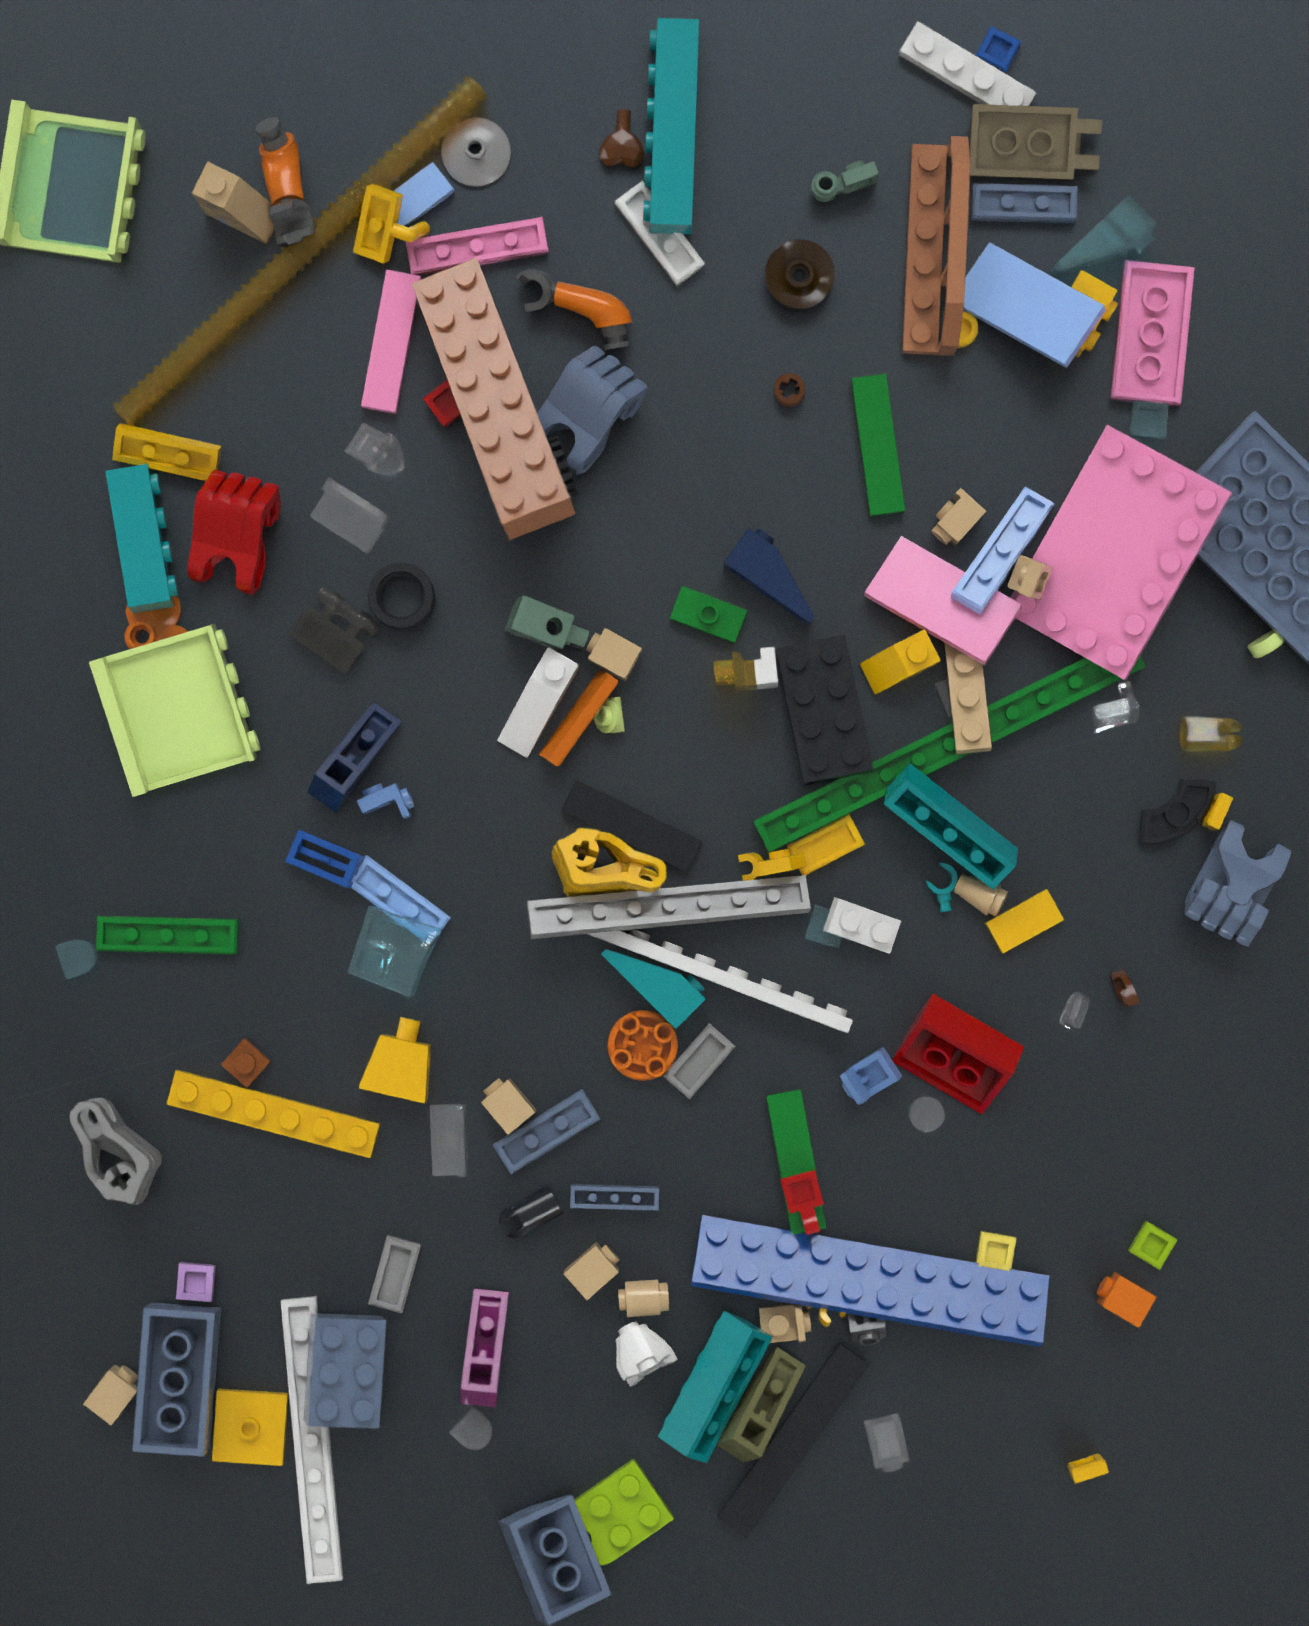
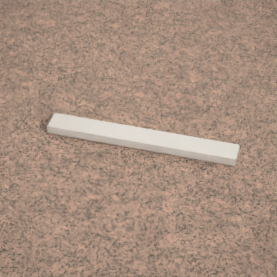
M317 1296L282 1299L281 1312L307 1584L342 1581L343 1568L329 1427H309L304 1422L311 1313H319Z

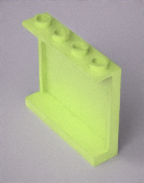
M215 624L89 662L132 797L242 762L254 761L257 758L256 751L261 750L255 730L249 731L245 718L250 717L247 702L244 696L238 697L234 685L239 683L235 665L233 663L228 664L224 650L229 649L223 629L217 630Z

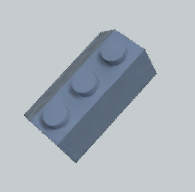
M571 1494L529 1506L498 1521L537 1621L550 1625L612 1595Z

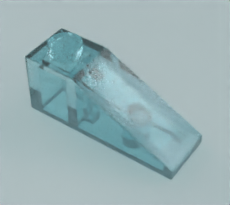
M1128 195L1052 267L1049 275L1058 278L1125 258L1135 249L1141 253L1155 239L1151 234L1158 224Z

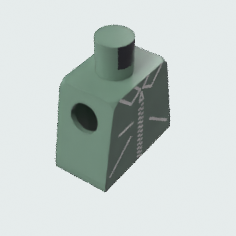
M524 595L515 599L504 632L554 650L563 649L565 644L583 650L589 635L588 630L572 624L574 615ZM548 621L555 623L557 628L555 634L548 633L546 629Z

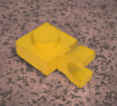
M789 849L769 852L770 859L763 860L759 854L753 852L738 855L739 862L749 861L753 865V871L742 876L743 881L756 880L764 875L806 867L803 853L790 855Z

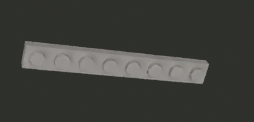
M805 875L662 888L655 892L640 890L527 901L526 905L531 939L809 913L811 909Z

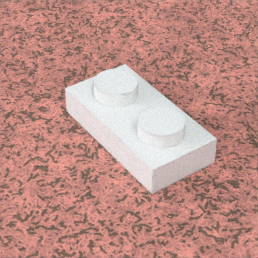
M834 897L823 931L890 954L901 920Z

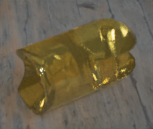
M1183 716L1179 732L1180 747L1183 750L1232 751L1243 743V738L1238 735L1219 736L1218 733H1236L1243 729V726L1238 720L1232 718Z

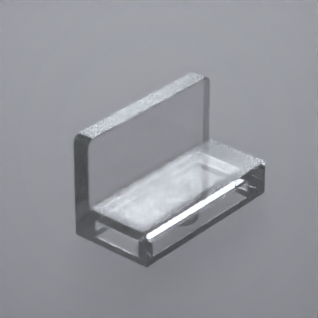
M328 478L321 488L324 494L312 511L311 518L363 552L370 553L391 521L390 517L333 479Z
M466 1103L430 1105L432 1176L458 1175V1177H466L468 1175Z

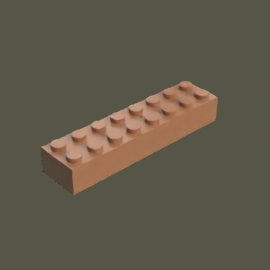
M474 258L411 283L494 505L509 540L575 515L576 512L478 259Z

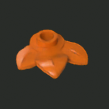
M173 597L174 607L132 614L127 605L125 613L129 626L125 631V642L129 649L189 632L177 625L181 614V604L178 597ZM141 631H147L149 634V639L145 643H139L137 640V636Z

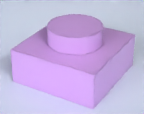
M180 1262L176 1299L212 1302L216 1265Z

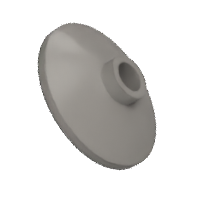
M476 117L458 122L447 132L442 143L441 155L445 169L454 180L466 186L482 187L495 182L504 174L510 162L511 149L505 132L497 124L488 119ZM472 144H479L482 147L478 154L469 152V147Z

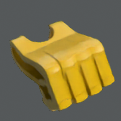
M579 828L566 838L560 839L551 851L553 864L557 869L563 885V891L567 897L638 890L655 892L660 889L666 880V866L660 859L635 851L620 838L610 833L599 832V830ZM598 846L605 848L615 863L600 868H593L599 853ZM577 857H581L583 861L578 860ZM646 866L653 867L657 871V873L651 869L646 868Z

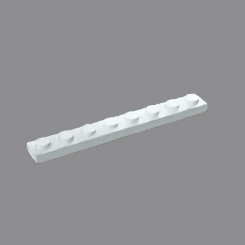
M635 929L630 930L629 934L621 931L588 934L844 1033L849 1032L853 1022L852 1019L846 1017L847 1010L829 1003L826 1009L813 1005L815 998L798 991L794 992L793 997L780 992L782 985L763 978L760 984L747 980L748 972L729 966L727 972L714 967L716 962L714 959L696 953L694 959L681 954L682 947L667 941H663L662 946L648 942L650 935Z

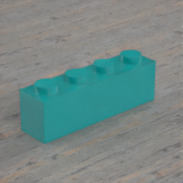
M148 464L107 470L105 472L128 608L132 614L174 607L173 596H178V587L175 575L169 576L167 563L173 562L169 541L163 542L161 529L167 528L164 508L157 507L156 495L161 494L158 474H152Z
M909 763L887 787L884 801L886 807L992 890L1016 867L1018 848L912 764Z
M723 1311L720 1319L714 1325L713 1332L704 1350L699 1354L697 1363L687 1382L682 1386L672 1411L666 1417L658 1437L684 1456L707 1463L773 1336L745 1318Z

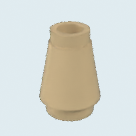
M963 873L953 891L986 916L991 914L995 917L999 914L1008 895V891L1001 888L1002 884H998L992 890L980 879Z

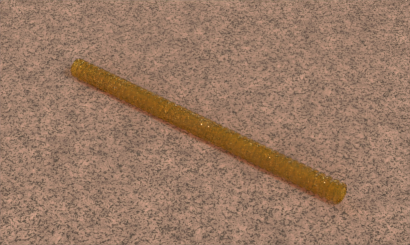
M465 76L462 85L458 83L455 86L456 90L454 92L449 91L447 93V99L442 98L439 100L440 105L438 107L434 105L431 108V114L425 113L423 115L424 120L422 122L418 120L415 123L417 126L415 129L409 128L407 130L409 134L400 137L401 142L398 144L394 142L391 151L386 150L383 158L378 157L376 159L377 164L375 166L369 165V171L360 174L361 179L359 181L354 179L352 181L353 186L344 189L345 194H338L335 203L330 202L327 210L322 209L320 211L321 216L319 218L314 217L315 234L306 236L303 241L291 244L288 247L282 246L280 248L282 252L279 255L275 253L272 256L274 260L271 262L266 261L264 263L266 267L263 270L261 268L257 269L256 272L258 274L255 277L251 275L248 278L250 282L247 285L242 283L240 285L242 289L239 292L235 290L232 293L234 295L232 299L226 298L224 300L226 304L223 307L221 305L217 307L218 312L215 314L211 312L208 315L210 319L207 322L203 320L201 322L202 326L199 329L195 327L193 329L194 334L191 337L186 335L184 337L186 341L183 344L179 342L176 351L170 350V356L167 359L163 357L161 359L162 364L159 366L155 364L153 366L154 371L151 374L147 372L145 374L146 378L143 381L139 379L137 381L138 386L135 389L130 387V393L127 396L123 394L120 403L114 402L113 409L128 425L136 427V421L139 418L141 420L145 418L144 413L147 411L151 413L153 411L152 406L155 403L159 405L161 403L160 399L163 396L165 398L169 396L168 391L171 388L175 390L177 389L176 384L179 381L181 383L185 381L184 376L186 374L192 375V369L195 366L197 368L201 366L199 363L201 360L207 361L209 359L208 354L211 351L213 353L217 351L215 347L219 344L223 346L225 344L224 339L226 337H233L232 332L235 329L239 331L241 329L239 325L242 322L247 324L249 322L248 317L250 315L255 316L257 314L255 310L258 307L263 309L265 307L264 302L273 299L272 294H279L281 292L279 288L282 285L286 287L289 284L288 280L290 278L295 279L297 277L295 273L298 270L300 272L304 271L305 268L303 266L306 263L310 265L313 262L311 258L314 255L319 257L321 255L319 251L322 248L326 250L329 247L327 245L328 242H335L337 240L335 236L338 233L340 235L344 233L343 228L346 226L350 228L352 226L351 221L360 218L359 214L362 210L366 186L373 183L391 190V184L400 181L399 176H406L408 174L407 169L409 167L413 169L416 166L415 162L417 160L422 161L424 153L429 154L432 152L431 147L433 145L437 147L440 144L438 141L440 138L446 139L448 137L447 132H453L456 123L462 124V118L471 115L470 110H477L479 108L478 103L487 100V95L482 87L472 77Z

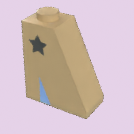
M207 162L192 192L203 212L267 244L275 229L269 215L272 204L239 176Z

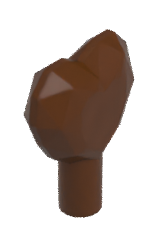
M620 109L617 111L616 130L605 138L599 149L600 160L606 166H615L623 163L628 167H637L643 162L644 150L638 137L630 131L631 111Z

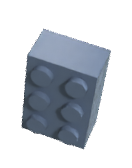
M311 1313L304 1405V1422L307 1426L379 1428L386 1320L382 1316Z

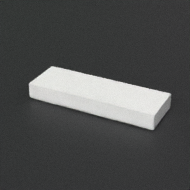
M641 181L615 200V205L675 285L678 286L704 267L705 263L682 233H650V222H643L644 200L651 201V191L648 188H644V182Z

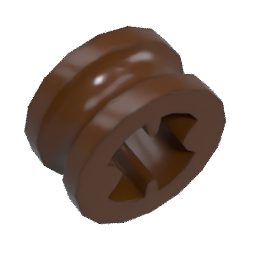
M786 373L776 380L774 394L778 403L786 407H794L801 403L805 395V384L801 377L797 374ZM790 382L796 383L795 390H800L798 395L791 394L789 398H785L783 396L784 390H780L781 385L788 386Z

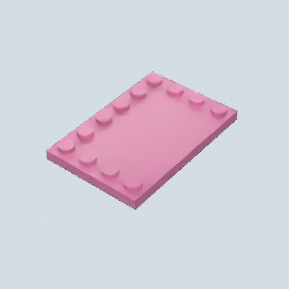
M1107 425L1032 558L1053 566L1041 600L1019 594L1015 590L1010 597L1022 604L1016 619L1118 677L1127 680L1233 493Z

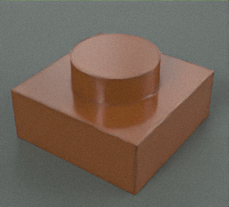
M244 1038L221 1065L248 1088L272 1061L247 1038Z

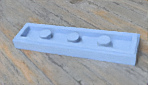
M1024 487L951 592V598L981 615L1015 566L1018 557L1025 552L1053 511L1055 503Z

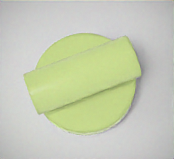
M620 697L607 698L593 718L601 732H625Z

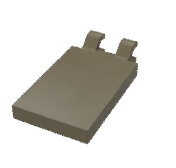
M972 104L970 176L1073 180L1074 169L1099 170L1100 155H1080L1081 133L1101 134L1102 120L1078 119V108Z

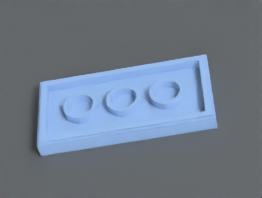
M990 242L965 277L964 311L1065 368L1069 366L1106 311L1103 304Z

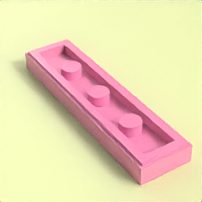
M543 217L422 237L412 242H406L411 274L419 276L439 273L474 258L478 259L480 265L549 254Z
M386 270L361 403L362 408L397 414L417 306V297L411 283L421 280L422 278L419 275Z

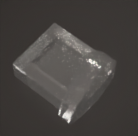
M364 422L344 451L352 458L365 464L366 469L378 474H392L404 469L403 451L397 438L389 432L384 434Z
M1129 680L1118 683L1121 699L1093 707L1092 724L1096 733L1135 723L1139 720L1140 708Z

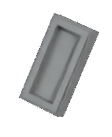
M708 1023L663 1077L690 1099L736 1046Z
M387 1235L368 1302L369 1305L403 1313L422 1244Z

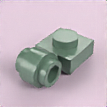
M863 160L854 162L844 168L845 172H842L839 177H836L835 174L829 171L819 172L814 176L811 184L813 197L820 202H829L842 192L845 195L876 183L879 173L875 162L872 161L867 164ZM826 183L831 188L823 190L819 185Z

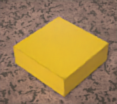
M1224 793L1215 794L1209 809L1203 817L1201 826L1212 831L1219 830L1233 797Z
M1094 1454L1070 1462L1067 1465L1070 1477L1075 1484L1109 1473L1106 1461L1100 1454Z

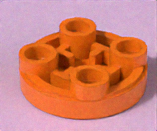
M636 1010L627 1013L614 1024L609 1034L608 1053L612 1064L620 1073L634 1080L645 1081L662 1076L672 1066L677 1055L678 1040L673 1026L662 1015L653 1011Z

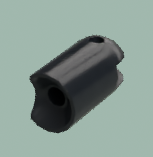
M545 1185L502 1211L499 1223L517 1215L522 1226L506 1236L519 1239L562 1215L563 1212L548 1185Z

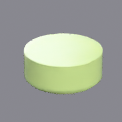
M1272 630L1254 640L1247 648L1254 658H1261L1280 647L1284 643V639L1277 631Z

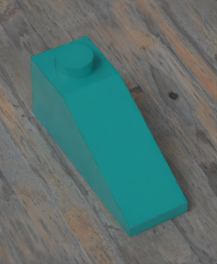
M605 949L601 953L675 1029L705 1000V997L701 994L705 988L691 974L685 978L681 973L609 949Z

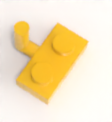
M372 183L366 186L353 252L384 264L390 261L394 237L406 242H412L427 235L430 231V226L425 221H421L411 227L398 224L403 194Z

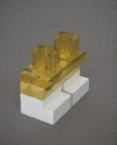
M760 648L761 659L743 661V657L739 653L732 652L733 659L713 661L716 686L735 684L736 692L778 687L775 648Z

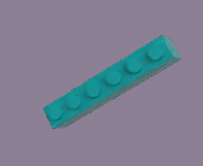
M657 18V30H650L649 51L656 52V64H649L648 85H655L654 98L647 99V119H652L654 122L653 132H646V153L652 154V166H645L644 188H651V201L644 200L643 222H650V233H682L686 235H691L699 19Z

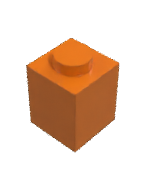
M1115 1271L1111 1278L1106 1276L1097 1290V1295L1100 1296L1097 1302L1102 1307L1138 1328L1157 1298L1151 1292Z

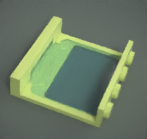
M11 100L0 169V245L121 263L122 253L128 252L130 242L129 232H126L127 220L133 218L135 210V200L131 198L133 185H138L140 178V165L136 164L138 151H143L145 146V130H142L138 120L135 117H129L128 123L32 110L25 101Z

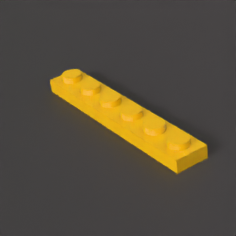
M175 1070L167 1100V1105L367 1158L372 1157L381 1124L181 1070Z

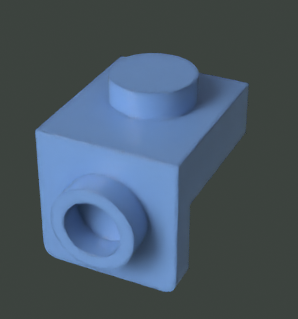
M381 783L362 791L364 797L357 800L363 814H369L396 801L404 819L412 817L410 809L415 807L407 788L401 790L396 783L386 788H383Z
M884 1047L851 1065L840 1075L846 1094L854 1099L858 1105H861L872 1095L895 1083L902 1077Z

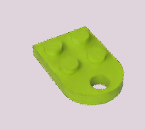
M634 1458L574 1499L585 1529L591 1535V1544L600 1566L615 1561L674 1520L673 1514Z

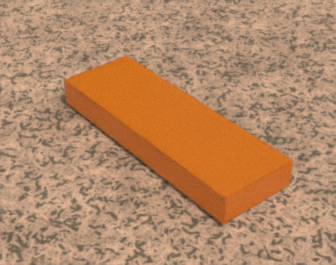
M599 669L539 755L553 765L560 766L617 686L618 680Z

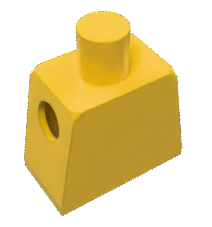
M400 1017L396 1036L380 1035L361 1079L359 1089L420 1103L427 1102L431 1045L416 1041L421 1021Z

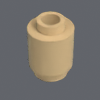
M658 1279L625 1282V1289H618L620 1311L627 1310V1317L661 1315L660 1311H669L667 1282L658 1283Z

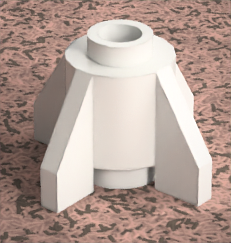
M634 1321L618 1331L620 1336L615 1340L617 1344V1370L623 1381L627 1380L630 1387L636 1385L644 1376L678 1360L666 1341L650 1330L647 1324L639 1325L637 1321Z

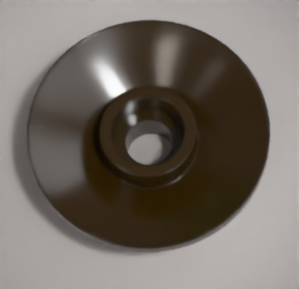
M805 239L790 240L778 246L769 256L765 268V281L771 295L782 305L793 309L810 308L823 301L829 294L835 277L834 265L827 251L817 243ZM798 271L804 273L806 277L800 283L794 281L792 277Z

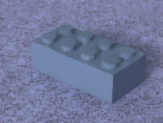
M154 1302L144 1307L132 1451L204 1457L210 1450L221 1307Z

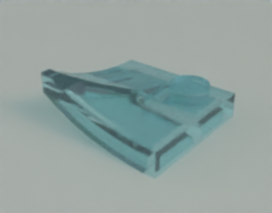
M369 906L348 973L407 997L415 996L424 968L441 935L442 929L375 906Z

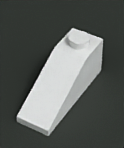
M548 647L531 675L497 741L528 758L580 669L579 664Z

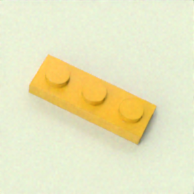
M119 423L115 431L112 460L132 465L148 464L150 469L206 481L212 471L219 470L222 446Z

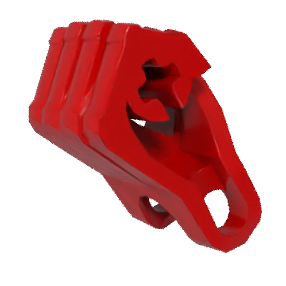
M214 470L211 472L195 499L192 543L187 566L188 577L192 581L198 583L208 581L212 577L215 565L228 557L232 559L236 566L235 585L237 589L247 595H253L260 589L267 561L262 532L264 526L272 527L275 521H279L281 501L278 485L265 483L262 487V480L256 477H248L245 482V476L239 473H230L227 478V474L222 471Z

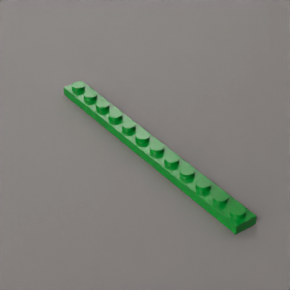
M1141 655L1129 675L1146 667ZM1084 658L987 706L991 743L1122 678ZM952 723L872 762L873 772L840 778L753 821L769 853L885 796L887 787L909 763L924 775H928L970 753L956 754Z

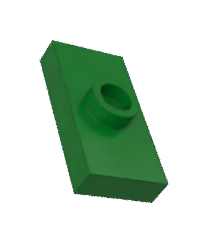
M682 586L670 620L735 644L747 610Z

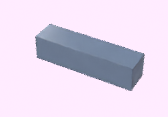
M571 1184L570 1208L658 1211L659 1186Z

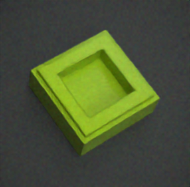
M1145 1220L1128 1251L1160 1270L1175 1246L1177 1239Z

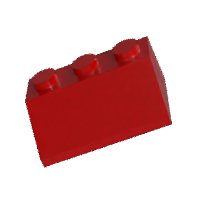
M932 994L915 1018L892 1061L973 1110L983 1114L1013 1075L1024 1046L937 995Z

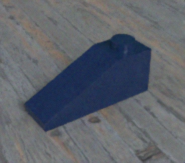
M748 528L724 561L723 567L809 626L814 616L781 554L772 545L775 540L759 528L755 532Z
M373 702L314 774L307 793L334 812H337L357 787L402 721Z

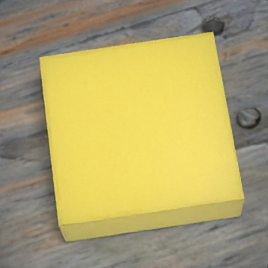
M980 1231L975 1263H979L978 1266L1010 1271L1012 1269L1017 1238Z

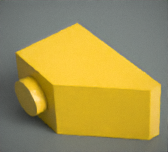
M924 629L863 661L859 666L874 695L938 664L941 660Z

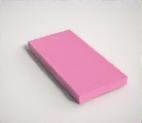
M1125 260L1123 264L1110 400L1173 407L1181 405L1195 267Z
M903 536L900 537L864 592L865 597L920 629H925L927 633L984 666L1022 608V604L999 591L996 592L981 615L952 599L951 592L965 572Z

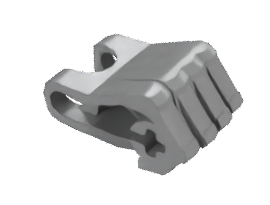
M101 1097L79 1102L70 1112V1122L83 1146L84 1165L87 1176L107 1200H117L127 1204L143 1203L149 1193V1188L157 1169L161 1166L162 1156L160 1152L126 1126L111 1101ZM91 1111L95 1113L98 1120L97 1123L92 1119ZM103 1150L124 1160L108 1169L105 1175L101 1170ZM128 1172L131 1178L126 1182L123 1176Z

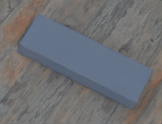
M973 183L971 221L1076 223L1078 186Z
M582 1088L495 1142L493 1146L510 1174H513L601 1118Z

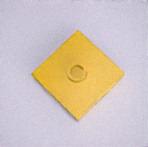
M218 1388L216 1393L212 1461L283 1466L289 1393Z

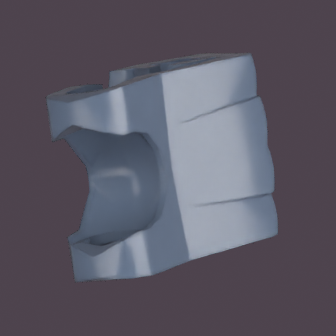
M595 345L573 358L567 364L547 400L537 412L547 438H550L556 431L571 429L574 432L575 445L567 457V462L570 470L576 475L585 473L601 455L606 447L610 428L619 417L624 421L628 417H633L642 404L648 388L643 381L639 379L633 380L635 374L628 367L623 366L618 370L621 364L619 360L612 355L604 358V351Z
M1230 820L1219 832L1207 859L1185 899V915L1195 921H1198L1201 917V925L1204 928L1215 931L1218 926L1217 933L1220 936L1231 940L1235 934V940L1238 943L1249 947L1269 912L1262 905L1274 883L1282 877L1289 861L1291 850L1278 843L1275 848L1267 852L1265 858L1251 859L1247 856L1241 840L1245 830L1244 826Z

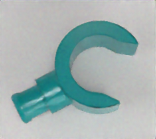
M938 863L939 866L949 872L951 877L950 884L944 889L935 887L929 881H925V884L931 892L937 895V902L940 903V912H947L952 910L950 906V892L955 888L958 876L956 870L951 865Z

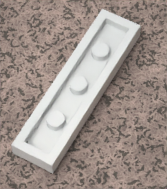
M920 22L916 23L899 52V55L980 104L1029 106L1037 93Z

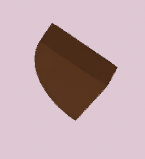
M1123 969L1112 972L1110 977L1120 1004L1129 1007L1140 1003L1127 973Z

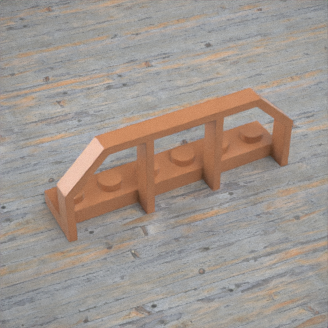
M951 136L948 145L912 144L902 353L954 356L959 347L965 295L971 163L968 137ZM947 156H951V196L944 213ZM944 225H949L948 262L941 276ZM941 286L946 287V303L942 336L938 344Z

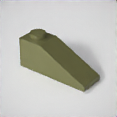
M779 1347L774 1348L742 1395L716 1445L743 1463L761 1458L806 1365Z

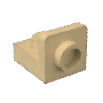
M1020 555L1010 577L1008 587L1018 591L1019 594L1041 600L1053 566Z
M788 1303L758 1307L761 1329L773 1336L770 1343L793 1340L806 1342L805 1333L811 1332L809 1311H802L801 1305Z

